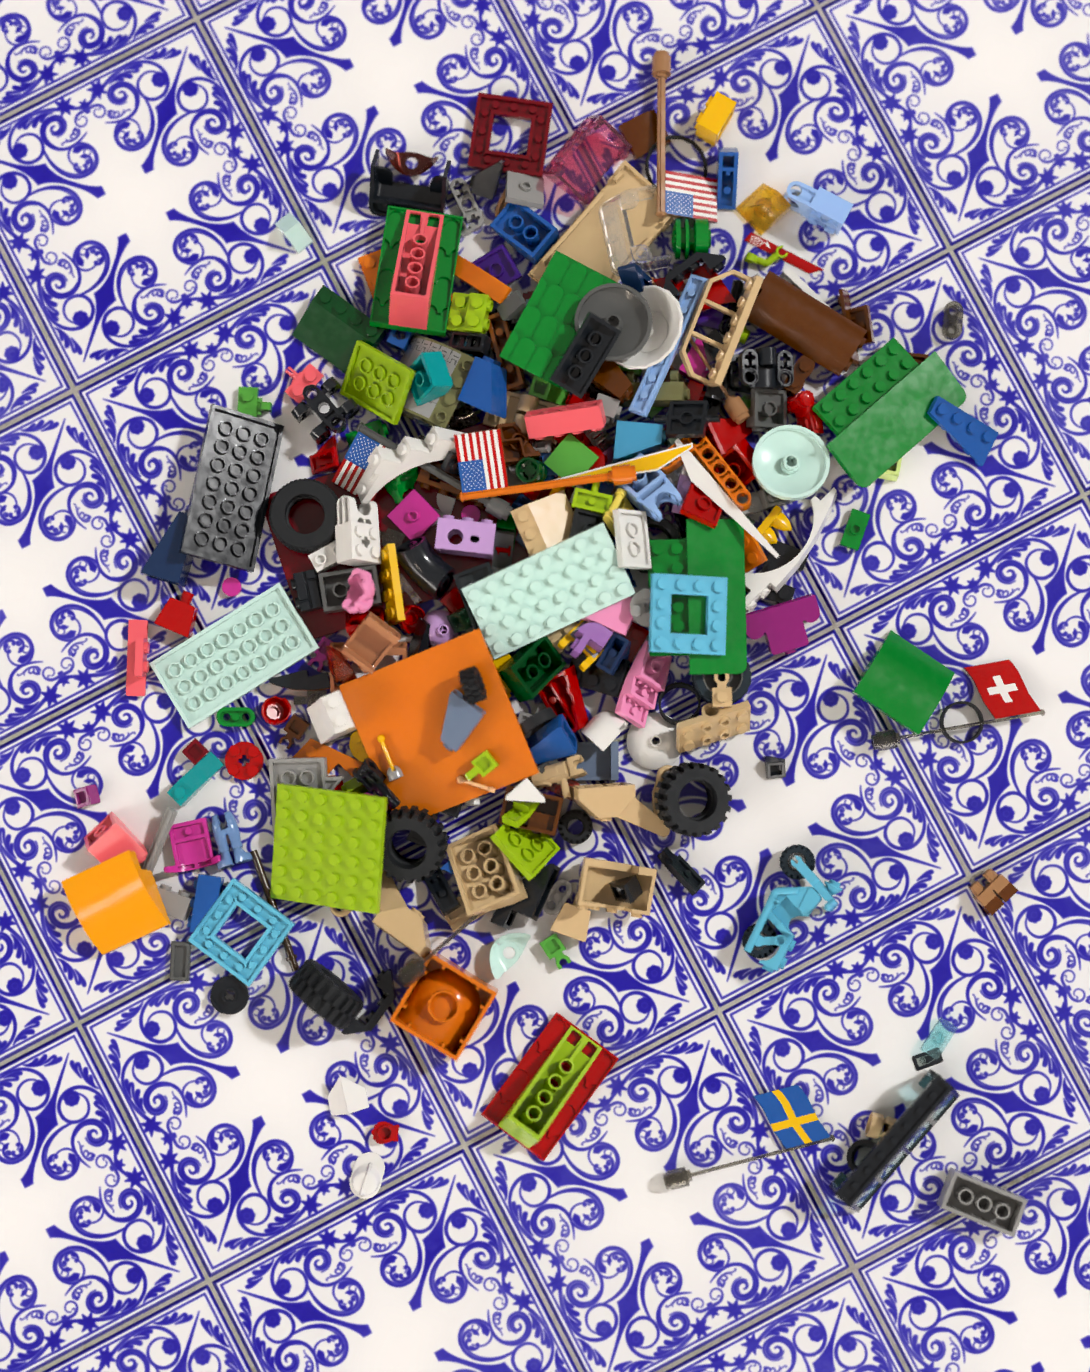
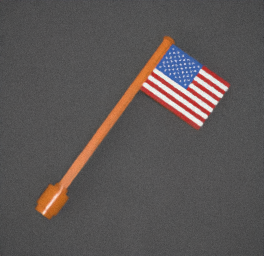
M500 429L454 435L462 487L459 498L462 502L464 500L604 481L613 482L614 486L631 484L632 481H637L635 465L630 466V464L611 466L612 470L608 471V473L508 486Z

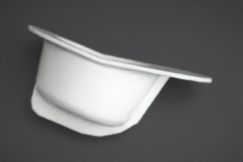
M367 1152L357 1158L350 1178V1188L355 1196L368 1199L378 1193L385 1172V1164L380 1155L374 1152Z

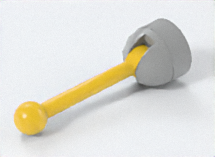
M379 735L377 741L381 743L390 766L387 770L389 781L404 776L401 768L392 763L384 743L385 737Z

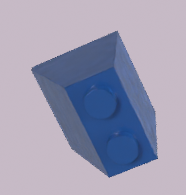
M483 355L482 359L475 356L458 400L505 419L507 416V369L500 367L501 362Z

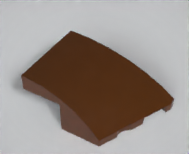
M515 422L497 424L494 429H500L506 467L517 465L521 459L526 457L536 459L541 456L540 452L532 447L529 443L530 440L521 432V429Z

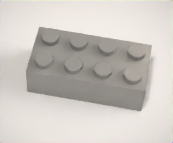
M950 1167L937 1205L942 1209L1014 1237L1028 1200L1019 1194Z

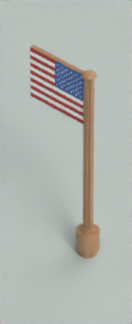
M665 50L656 51L652 57V76L657 80V212L655 215L659 218L667 215L691 220L708 219V223L716 224L717 179L665 170L666 79L671 76V57L669 52Z

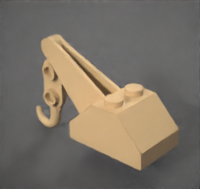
M662 766L657 772L656 782L652 790L653 812L635 798V784L627 782L569 786L571 794L569 798L588 815L595 817V820L612 821V817H617L659 836L666 837L670 833V828H667L664 825V821L660 820L657 815L660 812L655 809L654 804L658 803V799L654 798V794L659 791V788L656 787L658 781L662 782L664 780L662 775L666 771H670V768L673 766Z
M383 870L380 912L372 922L379 929L425 960L432 951L428 925L423 920L425 917L414 907L411 910L408 908L393 878L385 876L387 872ZM330 907L333 915L337 917H345L352 911L346 909L338 911Z

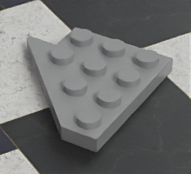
M327 757L268 759L273 836L277 784L285 783L334 790L344 779V776H328Z

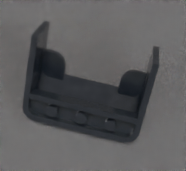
M376 149L370 169L369 210L372 214L386 217L388 205L445 214L450 183V160H447L443 176H434L431 179L430 187L393 181V172L387 167L379 166L380 150Z

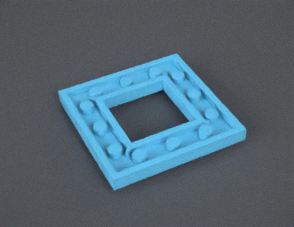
M652 573L649 652L724 656L726 653L728 577ZM671 595L706 596L705 635L670 633Z
M232 878L188 941L249 987L292 930L295 923L236 878ZM237 906L267 928L246 958L216 936Z

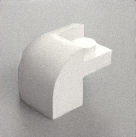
M603 711L596 714L580 732L603 752L629 723L612 711Z

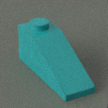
M210 751L167 793L180 806H185L224 764Z

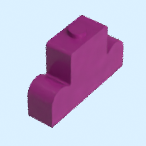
M811 593L746 613V636L756 640L765 635L769 652L773 655L785 652V655L796 652V648L808 645L809 641L803 621L815 622L820 616L815 594Z

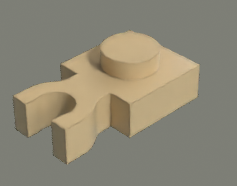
M714 674V681L717 687L712 688V708L732 707V687H727L729 674H725V680L722 682L718 680V674Z

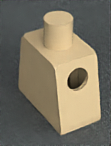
M576 894L573 904L564 903L550 930L586 942L591 911L577 908Z

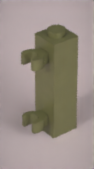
M634 371L626 372V377L633 385L634 393L630 400L625 401L623 405L620 403L619 406L621 407L630 406L641 383L637 382V375H634ZM679 371L670 372V382L662 383L652 407H669L670 401H687L690 399V389L687 388L684 382H681Z

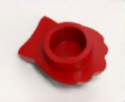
M384 1121L378 1122L374 1125V1129L371 1132L373 1139L379 1144L391 1141L398 1142L399 1125H392Z

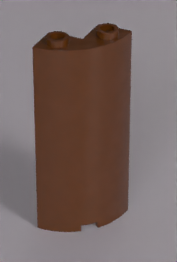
M770 270L762 282L748 317L749 322L837 376H840L843 370L847 372L852 364L850 359L857 348L861 349L866 341V338H864L867 332L866 329Z

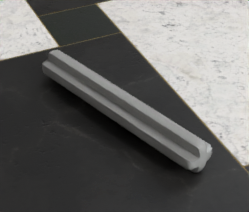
M169 807L166 809L142 869L151 870L153 873L176 818L177 811Z

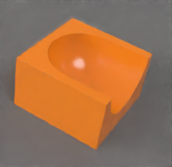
M432 950L389 1021L457 1061L497 995L498 989Z

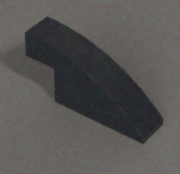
M551 863L544 866L530 881L526 878L522 879L528 898L510 906L496 909L490 922L510 930L517 913L537 921L561 868Z

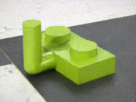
M600 482L592 483L591 491L575 488L571 507L605 514L612 504L613 495L599 493Z

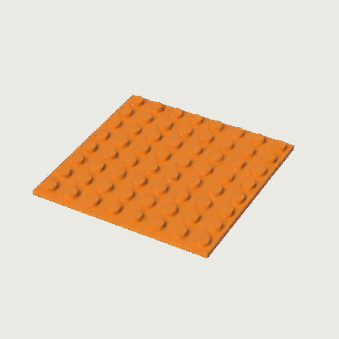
M480 628L378 669L373 674L368 673L339 685L368 758L373 760L379 770L387 777V770L390 766L381 743L377 741V737L383 735L385 737L384 743L393 765L400 767L404 776L389 781L387 777L383 781L401 801L396 807L398 810L401 806H407L408 809H411L413 805L418 806L420 811L423 808L429 810L427 814L431 816L489 793L488 790L457 782L458 776L466 779L464 775L474 768L471 762L486 750L490 752L499 765L484 777L480 773L470 780L472 782L494 787L497 790L539 773ZM476 666L483 678L487 699L475 704L487 713L457 752L454 750L450 751L443 746L444 743L440 740L449 696L455 689L464 695V690H462V685L460 684L459 672Z

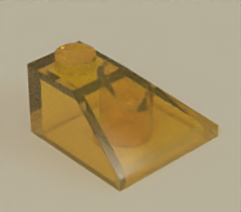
M763 183L736 208V211L762 236L789 212L791 204L779 191Z

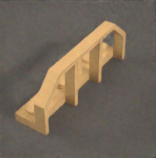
M733 269L706 280L678 351L688 377L710 387L722 385L764 278L758 275L749 277ZM729 275H733L746 282L744 285L745 292L737 303V312L706 299L713 282ZM704 304L732 317L729 332L723 338L724 344L693 331ZM691 336L720 349L716 355V365L711 369L708 376L710 380L695 374L686 353Z

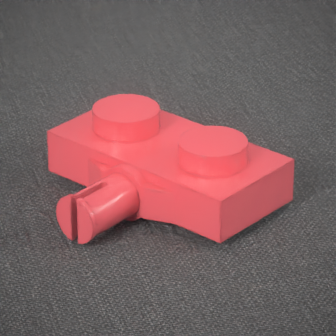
M310 363L299 373L289 366L285 373L293 380L285 393L299 404L305 399L303 397V389L311 384L316 386L323 379L324 375Z

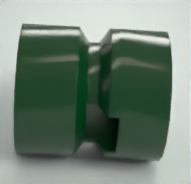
M526 457L521 459L516 465V475L523 482H542L547 478V467L539 460Z

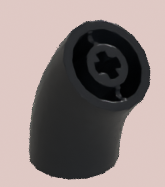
M425 536L408 540L396 548L398 563L410 579L426 594L438 600L448 591L454 580L453 575L456 574V570L435 552Z

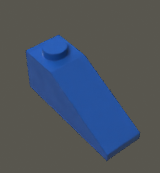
M718 148L717 209L736 210L739 155L737 148Z

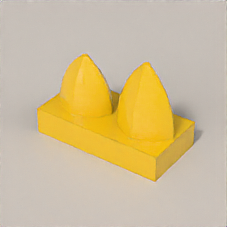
M777 505L757 528L769 544L777 543L776 534L771 527L781 531L792 530L790 521Z

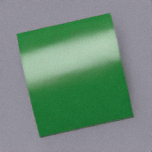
M890 630L860 675V681L852 693L913 734L919 735L939 704L955 673Z

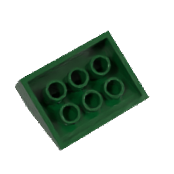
M323 285L311 301L292 336L346 374L356 341L360 340L377 348L387 333L385 328L369 326L370 318Z

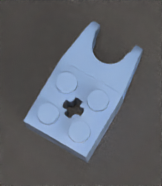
M793 181L788 185L783 198L788 208L807 218L809 223L813 225L818 224L824 227L826 232L837 235L854 205L822 187H819L817 190L799 181ZM793 186H798L801 189V191L791 188ZM787 197H788L790 200H792L793 202H795V203H794V204L790 203V202L788 201Z
M640 453V454H638L635 458L640 457V456H644V455H643L642 453ZM660 469L654 472L636 474L637 481H632L631 484L615 486L616 490L618 488L626 490L627 499L639 511H646V515L656 522H660L663 519L658 509L659 505L670 502L680 506L683 503V499L677 489Z

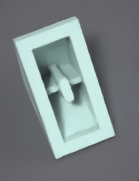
M290 212L275 223L298 254L313 243V240L301 223Z

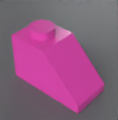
M696 339L695 344L707 360L703 342ZM692 346L687 354L695 374L706 378L709 371L706 370L707 367ZM682 363L678 370L679 373L689 380L699 382L688 377L685 367Z

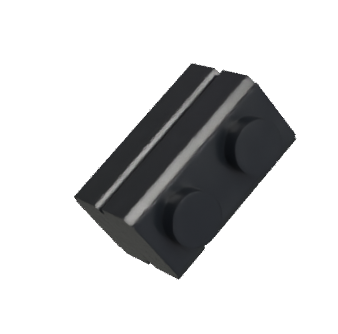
M316 569L294 573V579H291V586L293 591H297L298 597L295 598L296 608L300 609L302 613L323 609L320 583Z

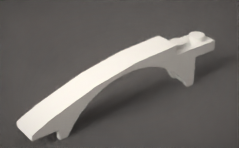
M834 487L821 500L816 496L811 499L814 515L812 531L806 545L794 559L772 571L745 573V591L748 592L746 595V613L753 611L757 606V602L769 595L770 589L777 593L800 567L818 540L832 511L837 497V490Z

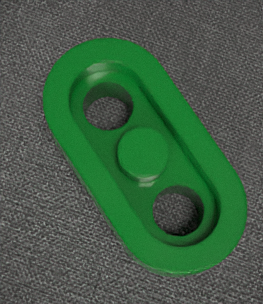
M224 707L217 712L216 719L220 725L225 727H249L255 722L256 715L252 709L247 707ZM225 714L230 715V719L228 721L224 720ZM248 714L249 720L244 721L243 715Z

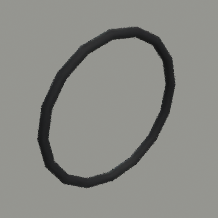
M677 135L665 137V141L680 139L692 144L700 153L704 163L703 177H707V160L703 150L693 140ZM656 142L649 149L645 159V174L648 181L657 188L649 174V159L653 150L657 147Z

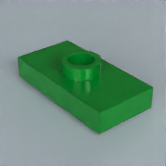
M852 509L839 545L858 551L870 514Z

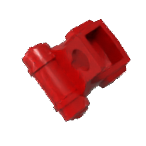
M805 390L788 397L787 413L795 414L797 419L796 425L805 427L818 436L824 433L823 422L812 410V407L818 403L814 402L813 394Z

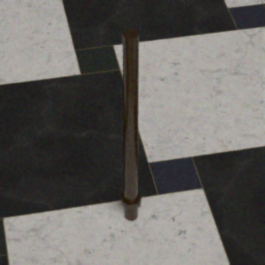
M257 850L251 851L252 861L266 900L278 910L275 899L270 897L271 888ZM287 935L282 944L287 955L286 961H289L292 972L299 969L296 960L298 957L297 954H294Z

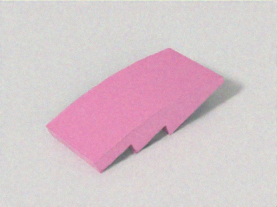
M629 596L580 620L599 623L612 632L626 636L634 619L630 613V602L633 597Z
M645 641L626 676L614 713L638 728H645L648 711L655 710L658 692L665 691L672 656H650L649 641Z

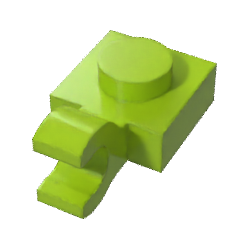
M486 750L471 762L474 768L464 776L468 781L479 773L484 777L499 764L490 752Z

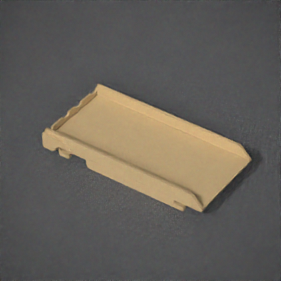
M624 160L607 180L606 186L527 275L538 284L557 250L618 282L620 276L617 267L635 263L659 234L664 232L677 217L666 215L663 218H659L655 215L657 212V188Z

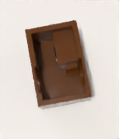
M509 785L506 787L498 821L500 824H504L502 823V815L513 808V801L506 800V796L516 787ZM541 793L545 798V803L540 802L533 814L519 828L555 836L564 798Z

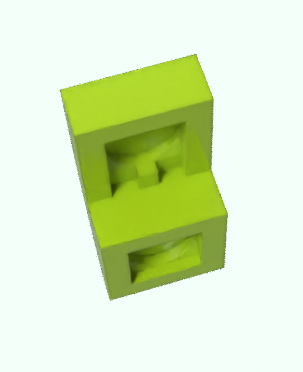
M513 801V808L502 815V823L519 828L533 814L540 802Z

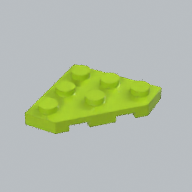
M504 824L490 837L528 881L534 878L561 849L548 834H535L530 830L522 828L516 830Z

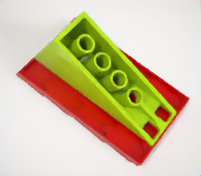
M556 1012L481 1115L532 1154L536 1155L540 1160L544 1161L619 1058Z

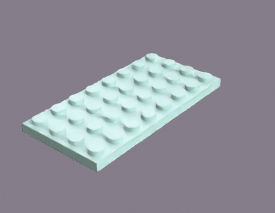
M603 522L461 588L494 659L636 594L625 569L618 568L617 551Z
M278 583L149 664L188 729H191L220 709L228 706L320 649L281 583Z

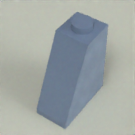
M457 689L450 693L440 739L444 743L443 746L455 752L462 747L487 713L477 704H470L466 696Z

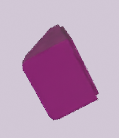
M95 784L73 790L78 809L100 803L98 789Z

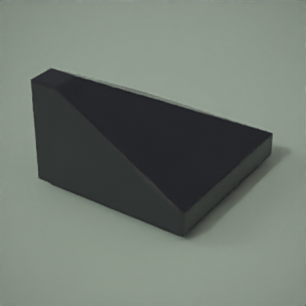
M764 756L767 779L786 777L785 759Z

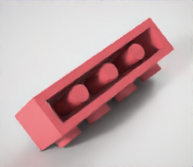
M602 399L527 411L524 416L529 439L535 438V440L545 439L546 436L561 437L566 433L580 434L585 430L599 431L606 424Z

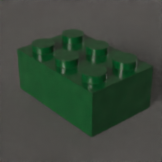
M544 636L523 646L498 673L520 703L533 699L566 665V662L549 638Z

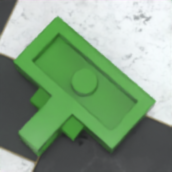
M239 387L238 412L254 417L262 416V412H272L271 402H262V398H258V387Z

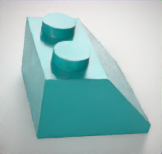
M441 351L422 352L409 366L416 371L410 389L417 406L444 396L454 386Z

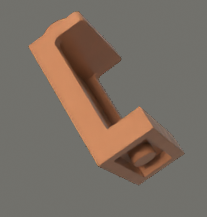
M370 611L342 646V656L346 660L354 661L358 664V668L364 673L373 674L375 668L393 645L399 642L401 634Z

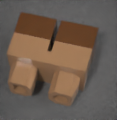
M988 868L982 874L988 883L983 887L978 881H975L969 889L974 894L973 898L982 906L983 910L992 916L1004 905L1003 902H1007L1018 889L1002 874H997Z

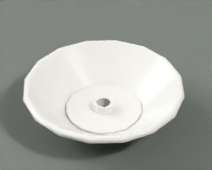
M656 285L644 286V291L640 292V294L647 301L652 314L650 337L646 345L636 355L623 361L615 362L616 364L628 369H647L663 361L674 350L682 333L683 314L679 301L669 290Z

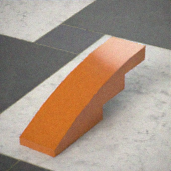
M458 255L455 276L473 287L476 291L489 295L493 301L501 304L512 289Z

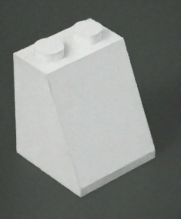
M339 690L321 697L307 708L321 744L357 730L343 695Z

